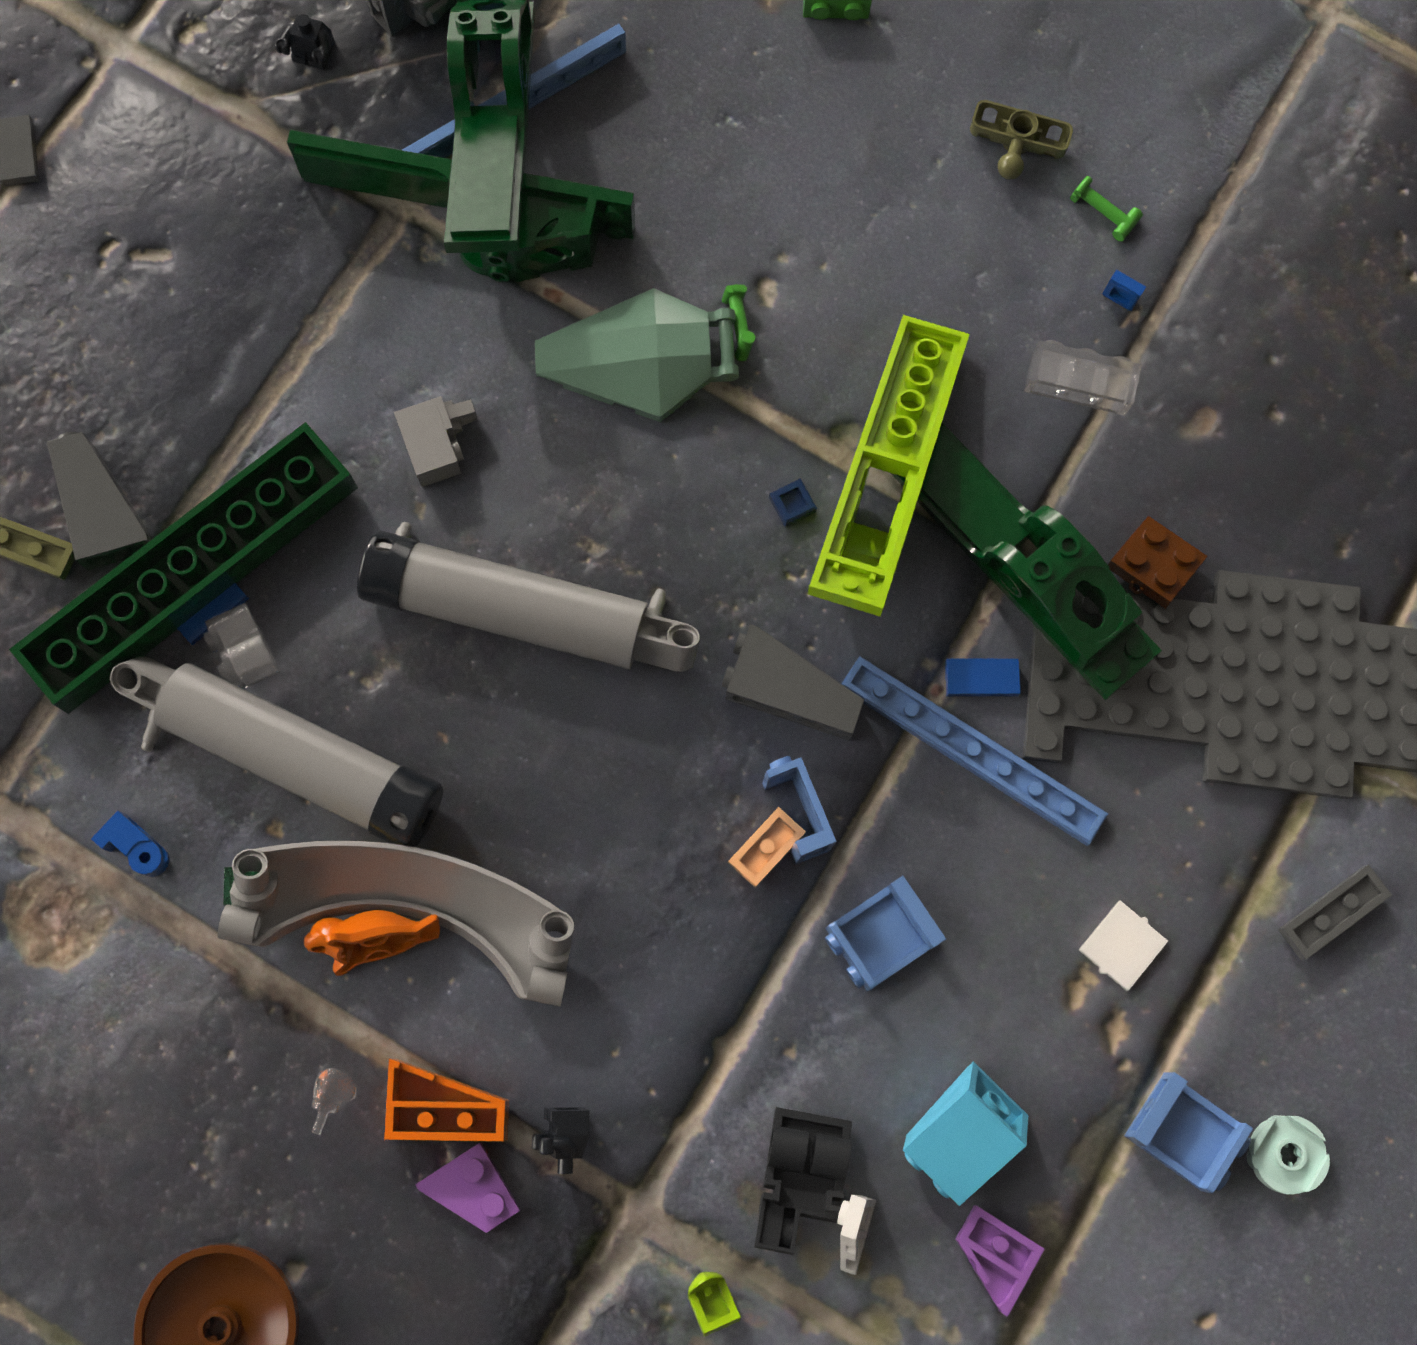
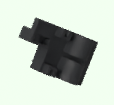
M776 1107L763 1188L772 1189L773 1194L764 1192L760 1198L754 1248L793 1255L800 1216L837 1223L841 1206L831 1204L832 1201L840 1202L844 1197V1180L847 1176L851 1154L850 1135L852 1121Z

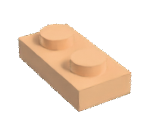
M778 807L733 855L728 863L756 888L791 850L795 841L800 840L804 836L806 831Z

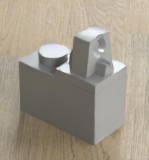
M439 396L394 412L421 487L462 474L458 462L464 460L455 434L463 431L461 426L478 420L471 399L453 404L452 400L443 402L442 397Z

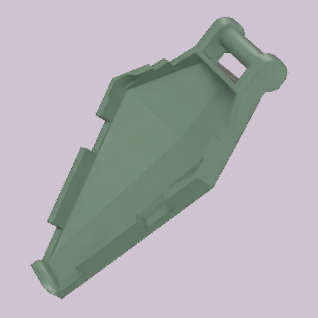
M652 288L535 340L536 377L539 376L562 384L564 389L610 405H614V403L635 410V414L662 422L682 406L684 402L692 398L693 394L709 383L728 382L739 378V367L735 364L733 324L736 322L735 310L721 308L716 311L707 312ZM709 327H719L721 365L718 367H711Z

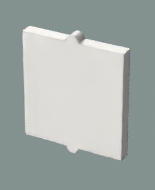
M1120 900L1084 942L1079 951L1099 967L1100 974H1107L1123 989L1129 991L1168 940L1148 924L1146 917H1139Z

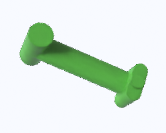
M1086 176L1072 193L1071 201L1076 203L1082 198L1117 225V228L1112 233L1113 237L1118 241H1124L1143 217L1142 211L1133 207L1126 215L1090 187L1093 180L1090 176Z
M735 284L726 286L722 303L729 304L730 309L735 310L736 322L733 325L738 345L735 357L739 361H745L755 341V335L748 329L743 305L747 287Z

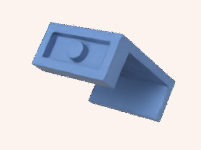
M786 756L769 764L770 769L766 771L762 782L764 789L767 790L792 780L814 832L813 835L795 841L790 850L795 865L829 852L837 841L802 758L791 760L790 756Z

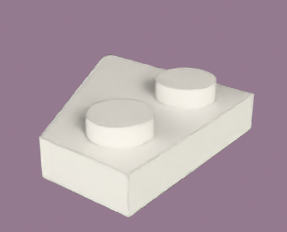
M851 1194L850 1200H844L841 1205L837 1224L843 1226L840 1234V1270L854 1275L857 1273L876 1203L875 1199Z

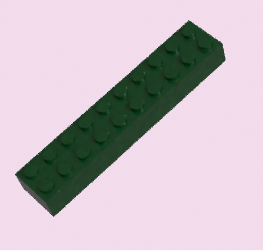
M305 422L9 650L50 702L69 714L110 682L111 671L116 665L139 656H144L175 632L183 623L234 583L239 582L353 493L358 487L349 471Z

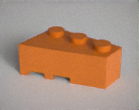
M389 1058L384 1140L501 1142L508 1140V1099L401 1060Z

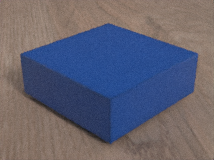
M1116 269L1102 294L1125 309L1132 311L1146 286Z

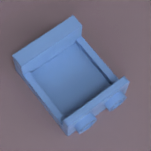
M901 876L825 928L829 934L825 937L827 944L836 956L840 954L844 956L850 965L846 969L850 979L857 988L864 986L866 991L872 990L922 954L946 940L904 876Z
M1164 1072L1124 1137L1200 1191L1214 1193L1215 1190L1219 1191L1230 1178L1231 1171L1228 1169L1235 1157H1241L1248 1149L1251 1142L1248 1136L1253 1128L1247 1123L1238 1122L1186 1085L1188 1081L1177 1073Z

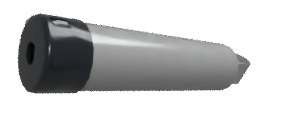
M402 522L395 534L382 530L373 533L363 552L357 577V594L363 601L400 611L407 610L629 670L634 660L679 672L689 670L695 663L700 634L696 628L689 624L662 617L666 592L663 589L655 591L648 607L647 602L421 543L419 540L409 538L412 526L408 522Z
M139 656L119 663L111 671L110 681L115 691L151 709L141 745L142 750L146 752L153 750L163 729L368 830L370 834L389 844L416 847L427 833L437 814L444 792L441 783L406 766L393 763L191 663H185L177 670H174L154 659ZM132 670H133V671L136 673V675H137V679H138L137 681H136L135 678L133 677Z

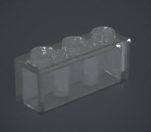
M1039 340L1031 356L1024 392L1125 416L1135 401L1142 364L1134 363L1129 358L1122 356L1108 357L1100 355L1095 350L1089 348L1075 349L1066 347L1061 342L1055 340Z

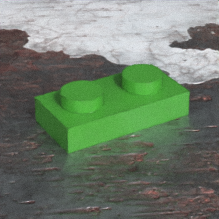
M804 0L803 17L818 20L826 18L868 19L872 0Z

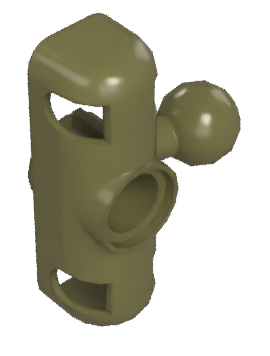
M981 100L976 105L970 125V132L975 137H984L990 139L989 141L1004 146L1008 153L999 159L997 169L1001 177L1006 180H1013L1018 178L1024 170L1021 154L1026 151L1039 155H1049L1054 157V159L1064 157L1070 144L1073 127L1067 122L1035 114L1028 110ZM986 108L997 110L995 123L982 120ZM1050 126L1062 128L1059 141L1046 138ZM1015 130L1022 131V132H1024L1025 134H1020V133L1016 132Z

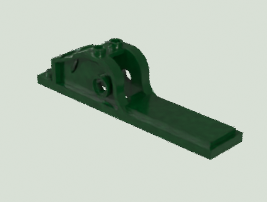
M457 0L456 6L452 7L450 11L447 34V64L454 106L455 134L444 234L446 253L519 251L535 24L534 1ZM481 40H501L502 70L507 105L475 106L474 89H477L479 71L478 52L481 50Z
M294 130L289 132L287 144L301 178H304L305 182L447 208L452 159ZM524 173L519 251L460 253L461 259L472 271L489 276L498 282H508L509 280L520 282L540 278V274L570 268V271L592 267L599 233H603L613 239H633L635 231L634 193ZM551 248L560 252L563 256L553 255L543 250Z
M942 423L917 502L1106 701L1162 651L1137 625L1143 612L1109 569L1110 567L1098 551L1063 515L1046 505L1041 506L1035 512L1025 508ZM892 474L904 487L906 477ZM1029 539L1038 549L1026 558L1018 548ZM1075 588L1084 597L1088 596L1099 608L1098 612L1103 616V622L1098 628L1090 627L1088 623L1080 621L1075 616L1072 608L1073 598L1076 594Z

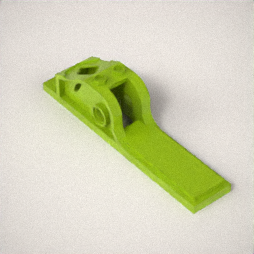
M903 315L812 576L808 595L881 617L970 334ZM870 467L906 477L889 533L854 523Z

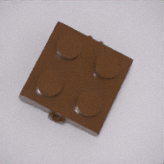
M1148 516L1114 555L1108 566L1110 571L1129 583V589L1133 593L1140 594L1142 592L1166 609L1201 567L1207 555ZM1134 584H1138L1140 589H1136Z

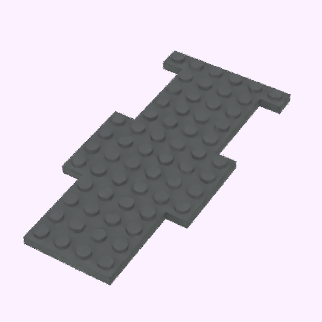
M1218 570L1214 576L1213 603L1174 599L1165 609L1146 595L1127 593L1130 594L1143 612L1137 625L1162 651L1106 701L1033 624L1022 759L1060 763L1062 761L1065 728L1205 746L1203 782L1350 799L1353 797L1354 765L1417 773V629L1359 622L1360 587ZM1075 588L1076 594L1072 602L1075 616L1080 621L1088 623L1090 627L1098 628L1103 622V616L1098 612L1099 608L1088 596L1084 597Z

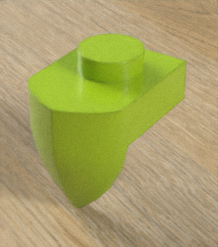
M701 1272L694 1278L688 1288V1300L704 1337L740 1321V1314L721 1274L717 1272Z

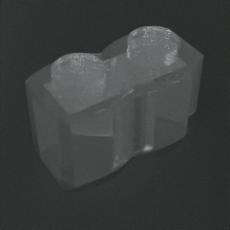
M246 603L205 621L209 632L203 635L213 654L219 652L223 663L218 665V669L224 680L245 689L280 673L252 609Z

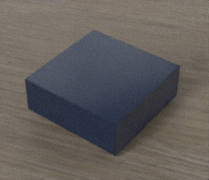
M801 478L769 493V499L785 527L817 511V507Z

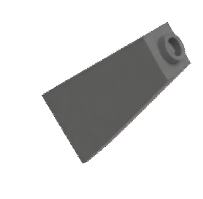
M66 432L59 435L57 439L47 441L75 560L88 571L126 560L153 539L96 447L83 432Z

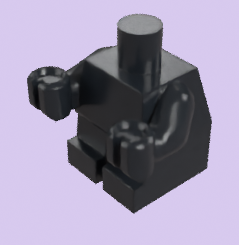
M300 14L296 16L295 21L287 25L281 38L276 40L275 47L278 53L289 55L292 51L291 59L293 62L307 65L309 62L311 67L324 70L335 40L331 29L322 21L311 19L306 14Z
M583 1107L544 1108V1119L549 1121V1130L546 1134H533L532 1149L539 1150L541 1155H550L558 1159V1174H573V1159H582L589 1137L590 1110Z

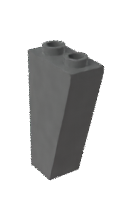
M750 624L747 634L739 633L733 651L734 654L739 655L735 668L728 666L722 682V687L727 688L726 700L848 741L850 740L864 702L863 698L759 627Z

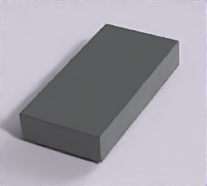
M30 115L0 119V179L4 186L39 182L34 121Z

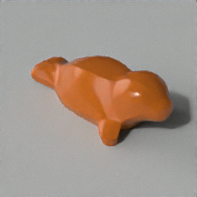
M385 910L366 911L345 920L333 917L323 918L317 921L312 926L310 932L304 937V946L309 952L323 953L334 958L333 972L336 976H342L357 965L392 957L409 950L417 944L439 938V918L434 914L416 922Z

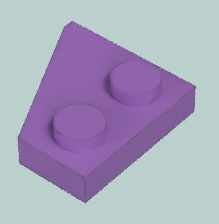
M481 1142L415 1184L419 1191L485 1233L521 1210Z
M974 1205L955 1240L998 1310L1008 1317L1040 1259L1044 1248Z

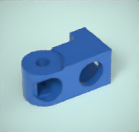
M117 811L91 838L101 849L112 852L115 848H118L128 857L132 870L139 874L155 877L162 874L168 867L169 855L165 848L127 814Z

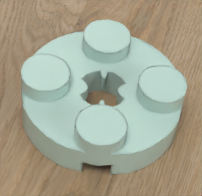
M1274 1115L1259 1124L1253 1132L1247 1154V1162L1254 1170L1256 1177L1269 1189L1282 1194H1300L1316 1189L1323 1182L1329 1170L1330 1157L1329 1154H1326V1146L1323 1142L1326 1140L1322 1132L1313 1123L1299 1116ZM1288 1143L1295 1147L1293 1154L1298 1158L1294 1164L1288 1161L1287 1166L1283 1163L1280 1152L1282 1147L1288 1148Z

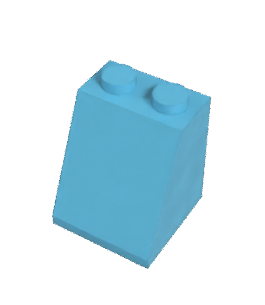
M973 1061L908 1132L903 1151L907 1161L916 1170H923L933 1180L935 1188L943 1197H951L960 1206L1026 1147L1029 1115Z

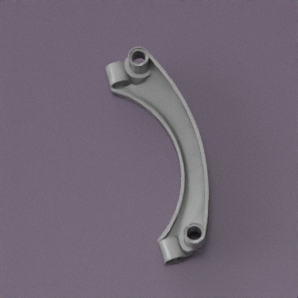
M313 841L246 849L239 852L232 861L234 877L230 890L232 904L226 905L222 912L218 927L219 939L265 947L299 928L328 917L372 910H385L419 919L435 914L439 918L440 926L465 938L496 965L518 998L561 1007L574 933L573 919L569 914L563 912L542 897L494 872L430 850L366 841ZM249 871H257V872H259V873H257L256 875H253V876H245V875H244L245 873H247V872H249ZM551 931H557L562 933L564 936L560 938H554L547 933Z

